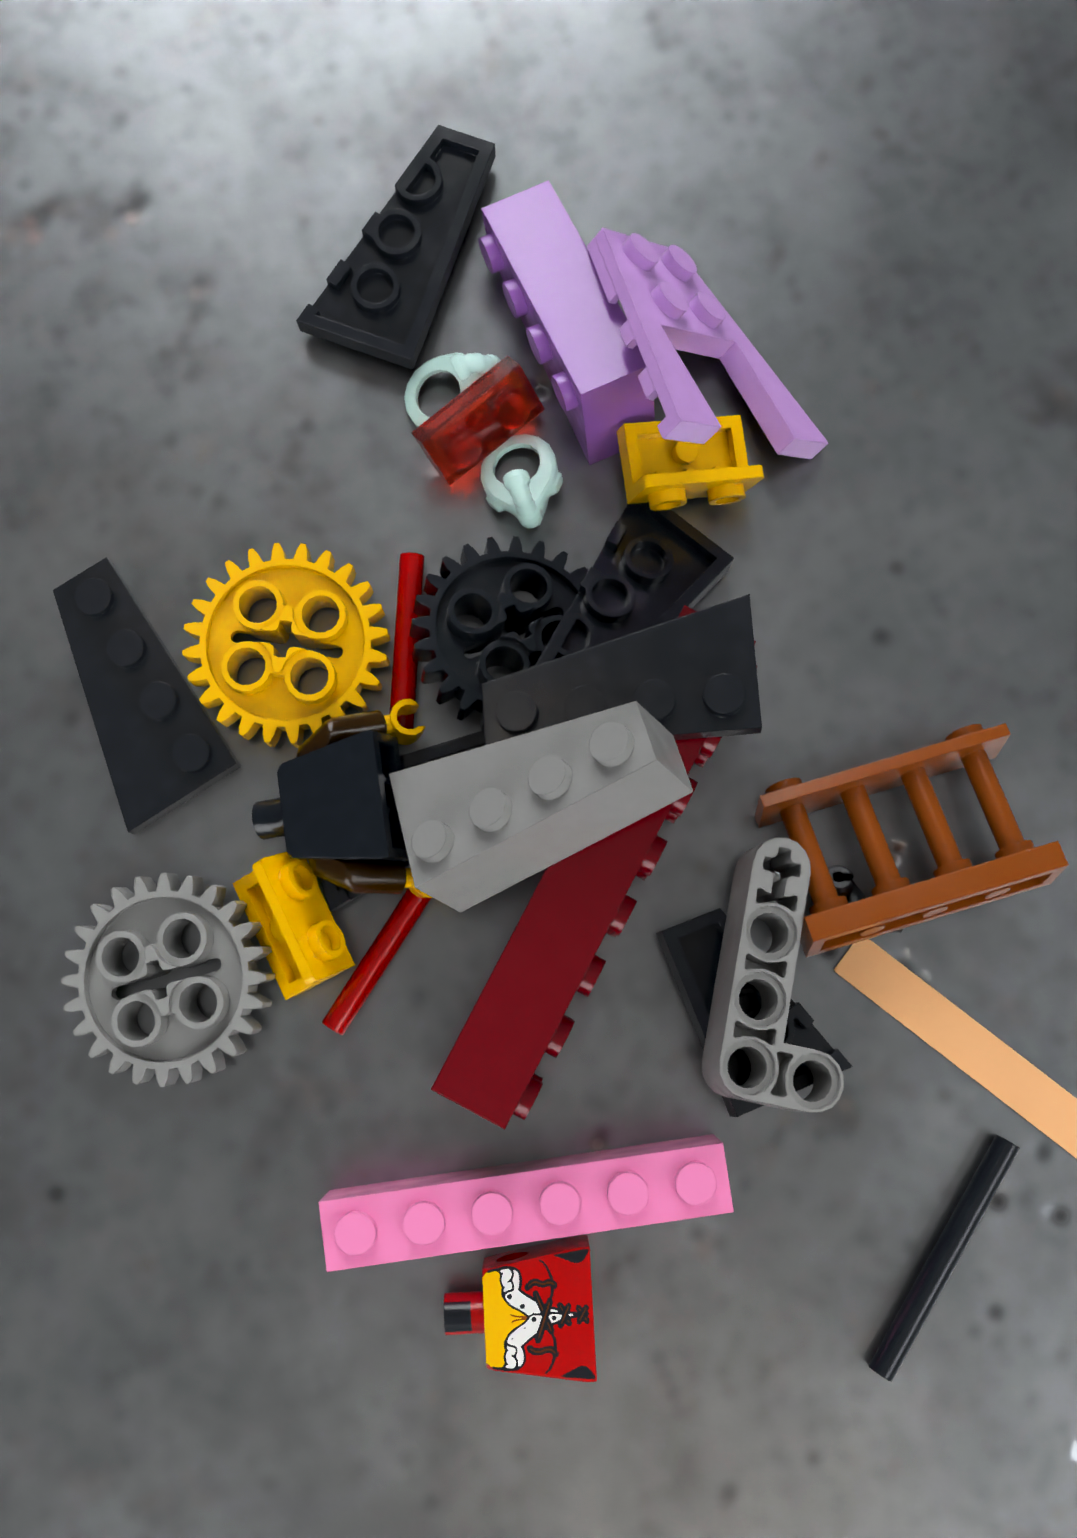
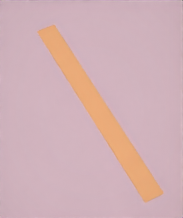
M867 939L851 945L834 968L835 973L1077 1159L1076 1097L873 941Z

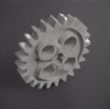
M161 873L157 885L151 877L139 876L134 879V893L127 887H114L110 889L115 908L107 904L93 903L90 909L98 924L96 926L76 925L74 929L77 935L86 942L84 949L68 950L64 954L70 961L79 964L77 974L61 978V984L78 988L79 997L64 1005V1011H83L85 1017L74 1029V1036L94 1033L97 1039L91 1046L88 1055L94 1058L112 1052L113 1056L108 1072L111 1074L125 1072L133 1065L132 1081L137 1085L149 1082L154 1074H156L159 1087L176 1084L179 1073L186 1084L202 1080V1065L211 1074L224 1070L226 1063L223 1052L235 1057L247 1051L244 1042L238 1035L239 1032L255 1034L261 1032L263 1028L250 1015L252 1009L271 1007L272 1005L270 999L257 993L258 984L267 983L275 979L274 973L258 970L257 965L258 960L272 952L271 947L253 946L250 940L262 928L261 923L247 922L241 924L238 920L244 913L247 904L244 901L234 900L222 906L227 888L223 885H211L203 893V877L187 875L181 886L178 875L175 873ZM191 921L198 927L201 937L199 947L193 955L187 953L181 943L183 929ZM129 940L136 945L139 951V961L132 973L125 968L122 962V951ZM215 958L221 961V968L217 971L171 982L166 988L144 990L123 999H119L116 995L117 989L121 986L167 975L171 969L191 968ZM204 984L208 985L217 997V1007L211 1018L205 1017L197 1006V995ZM143 1003H146L155 1015V1025L149 1035L140 1030L137 1023V1014Z

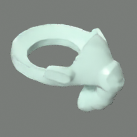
M456 352L440 355L423 363L414 371L409 379L404 395L406 411L415 426L428 434L446 435L459 430L467 423L472 425L478 424L486 409L485 401L495 389L496 381L502 375L503 364L501 360L493 354H463ZM440 372L454 375L460 386L459 401L454 409L447 415L438 418L425 415L420 409L418 401L419 391L424 381Z
M525 433L512 435L497 442L486 454L481 465V482L487 495L485 499L491 508L497 512H510L519 520L523 527L528 529L539 526L544 517L549 497L558 493L563 484L562 473L558 472L556 456L550 445L538 436ZM517 448L532 449L539 455L540 466L537 473L531 479L529 473L523 469H515L506 473L503 477L504 484L496 479V465L505 453Z

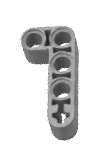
M776 837L747 850L738 859L734 869L702 1056V1075L706 1084L714 1093L727 1098L790 1111L823 1112L832 1108L837 1103L844 1089V1076L839 1064L831 1055L820 1050L784 1043L811 875L810 860L806 851L798 842L789 838ZM770 859L771 869L780 873V880L774 883L773 873L763 869V862ZM765 896L764 903H756L757 898ZM756 918L764 921L772 933V943L767 952L759 950L753 944L750 937V928ZM746 983L753 985L761 996L762 1006L754 1019L748 1017L742 1011L739 1004V994ZM737 1049L742 1050L748 1056L751 1063L749 1078L740 1086L732 1081L728 1073L729 1058ZM801 1063H804L811 1070L814 1083L810 1094L804 1099L796 1093L793 1086L795 1070Z

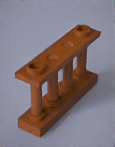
M1006 723L983 729L981 724L968 725L950 733L943 742L802 783L800 778L796 777L784 779L769 786L765 790V794L759 796L754 816L758 828L783 821L788 838L798 842L806 851L810 860L811 875L808 891L813 906L809 908L810 915L805 916L803 919L800 938L806 958L1049 885L1067 868L1069 864L1058 841L1035 847L1032 840H1024L990 760L997 757L1011 735ZM965 768L999 848L994 854L995 860L973 866L969 858H962L929 779L930 777ZM904 785L937 865V869L933 871L934 878L911 884L908 877L900 876L869 795ZM842 803L876 886L871 890V897L848 903L846 896H838L808 817V813Z

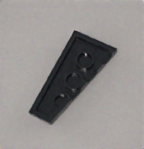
M438 125L396 182V192L380 214L375 211L362 229L363 237L346 261L340 259L327 277L328 285L314 305L308 304L296 321L300 331L414 369L496 157L495 143Z
M750 594L482 683L485 745L637 701L672 733L675 740L761 733L762 721Z

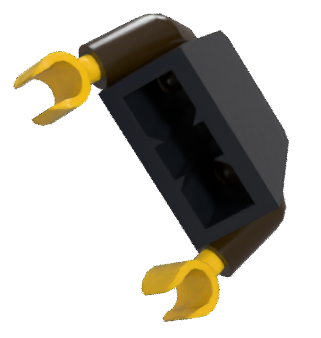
M402 699L392 707L389 715H383L379 710L327 719L298 748L296 758L279 766L277 777L280 797L258 801L253 805L252 822L259 838L265 840L285 836L286 851L290 858L308 860L314 875L352 893L401 894L404 888H409L417 897L433 898L415 888L411 868H405V865L401 862L409 860L389 777L390 773L402 770L398 743L410 745L416 742L425 730V726H418L414 729L404 728L397 720V717L400 715L416 713L419 707L418 703L412 699Z

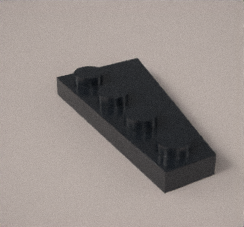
M649 502L627 504L536 665L678 618L684 605L692 609L728 572L734 557L671 509L662 511L650 510Z
M107 557L53 590L127 831L135 835L233 773L241 765L118 570Z

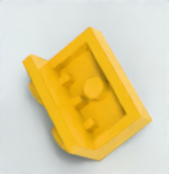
M741 415L716 417L722 427L705 444L663 439L657 427L661 421L623 424L616 432L627 504L649 502L650 510L662 511L684 506L687 504V499L708 497L709 505H726L745 499V492L764 479L762 465H748Z
M287 852L264 857L252 865V872L232 883L240 901H244L247 904L245 913L249 921L260 922L262 925L256 937L261 946H269L272 949V952L266 956L272 972L275 974L285 1000L302 994L355 966L346 946L344 935L335 923L318 886L317 877L312 872L307 860L290 858Z

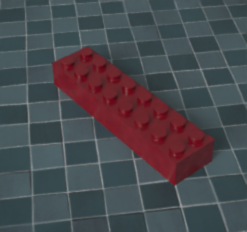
M684 605L678 618L697 611ZM722 737L675 740L687 775L693 764L703 768L707 759H710ZM689 777L694 791L698 782ZM693 792L546 868L431 1088L432 1091L504 1130L513 1114L523 1120L526 1119L543 1085V1078L534 1073L544 1053L555 1058L559 1055L575 1023L572 1018L564 1015L576 991L587 997L592 991L606 963V960L595 955L604 936L607 933L615 938L621 934L637 903V900L626 895L635 876L645 881L647 876L651 875L668 842L657 835L664 820L674 824L676 819L685 810Z

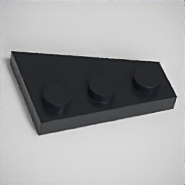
M721 908L656 933L703 1051L726 922V914ZM746 983L740 991L739 1004L742 1011L753 1019L761 1009V996L753 985ZM791 999L784 1043L820 1050L829 1054L839 1064L841 1071L853 1067L838 1049H833L812 1024L814 1022L813 1018L802 1005ZM737 1049L729 1058L728 1073L732 1081L740 1086L749 1078L751 1063L748 1056L742 1050ZM804 1063L797 1067L793 1076L795 1091L814 1084L811 1070ZM722 1096L729 1116L739 1117L764 1106Z

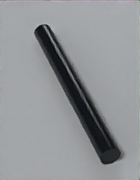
M997 1134L868 1365L869 1368L888 1381L892 1382L1020 1150L1018 1146Z

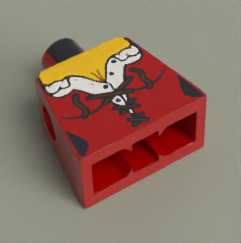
M576 1235L484 1258L482 1267L483 1291L444 1293L445 1335L485 1333L486 1367L488 1369L581 1382H597L590 1246L587 1235Z

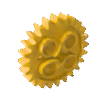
M274 543L270 561L263 562L253 548L248 550L249 568L243 571L230 560L226 561L225 566L230 577L226 584L209 577L205 582L215 596L211 602L193 599L191 604L204 616L203 622L184 624L183 629L190 636L199 640V644L182 650V655L189 662L202 664L201 667L192 671L187 678L195 687L210 685L199 698V701L207 709L223 704L216 719L227 728L241 718L239 735L249 741L259 728L262 727L264 743L269 747L275 748L282 731L287 732L291 744L299 748L303 743L304 730L311 729L314 733L327 719L345 716L344 711L349 706L362 712L369 710L360 695L362 689L381 691L383 687L381 682L370 673L371 668L388 667L390 664L388 656L375 650L374 647L391 641L388 629L371 626L380 621L385 616L381 604L364 605L374 593L368 581L351 587L356 577L353 565L348 563L334 573L335 559L330 551L325 550L317 561L312 563L311 554L306 544L300 543L294 558L288 559L280 543ZM265 598L276 600V610L268 620L261 623L249 621L248 613L256 601ZM322 608H333L339 611V619L332 629L326 632H315L309 629L310 619L316 611ZM237 633H244L272 643L285 644L289 639V634H293L301 646L305 648H340L343 650V653L339 658H332L315 651L306 650L305 648L290 647L286 652V657H282L270 643L259 641L235 643L233 642V637ZM251 658H260L265 661L264 673L257 682L249 685L238 683L237 673L245 661ZM320 667L328 671V681L321 691L307 695L299 692L298 682L306 670Z

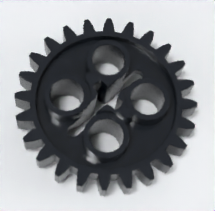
M513 536L508 551H501L493 537L487 538L484 555L481 556L469 544L463 545L460 558L461 565L445 556L442 559L439 572L441 577L428 574L423 590L427 595H417L415 599L413 613L419 617L412 619L410 637L420 641L414 644L412 659L417 662H429L423 668L422 683L432 684L441 681L442 685L438 691L436 702L440 705L456 697L461 701L457 714V719L460 721L468 717L473 710L482 713L481 730L483 731L482 683L495 679L489 674L487 669L493 666H501L515 673L535 666L545 649L543 642L549 641L563 615L568 611L575 599L580 585L588 572L586 567L576 569L571 573L566 571L564 567L568 553L565 551L558 554L552 561L544 558L545 544L542 541L535 545L531 554L523 552L519 536ZM518 590L527 591L537 599V602H523L517 599L512 592ZM554 611L559 612L561 614L549 616L543 619L545 615ZM465 614L473 615L479 618L484 626L478 628L467 627L461 624L457 617ZM505 630H506V631H507V634L501 636V635H502V631H505ZM526 633L524 639H521L519 637L520 635ZM482 651L481 655L471 659L464 656V654H474Z

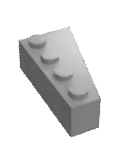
M637 701L389 774L415 888L460 913L694 792L673 734Z

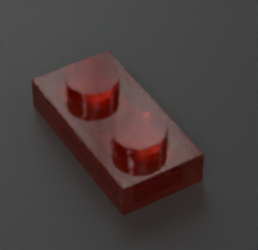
M507 355L411 432V434L439 476L451 486L537 417L545 408L520 364Z

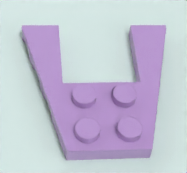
M602 228L587 245L608 302L616 304L620 300L627 317L626 322L619 328L626 347L634 349L638 345L646 368L638 375L646 399L654 401L658 397L666 415L657 425L663 439L705 444L722 427L676 351L680 350L720 359L777 455L812 459L829 444L697 274V267L694 261L683 249L676 245L666 247L650 242L636 233H632L629 236L606 228Z

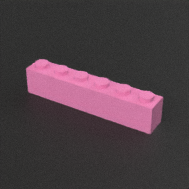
M714 1134L329 1190L318 1202L327 1272L734 1212L724 1145Z

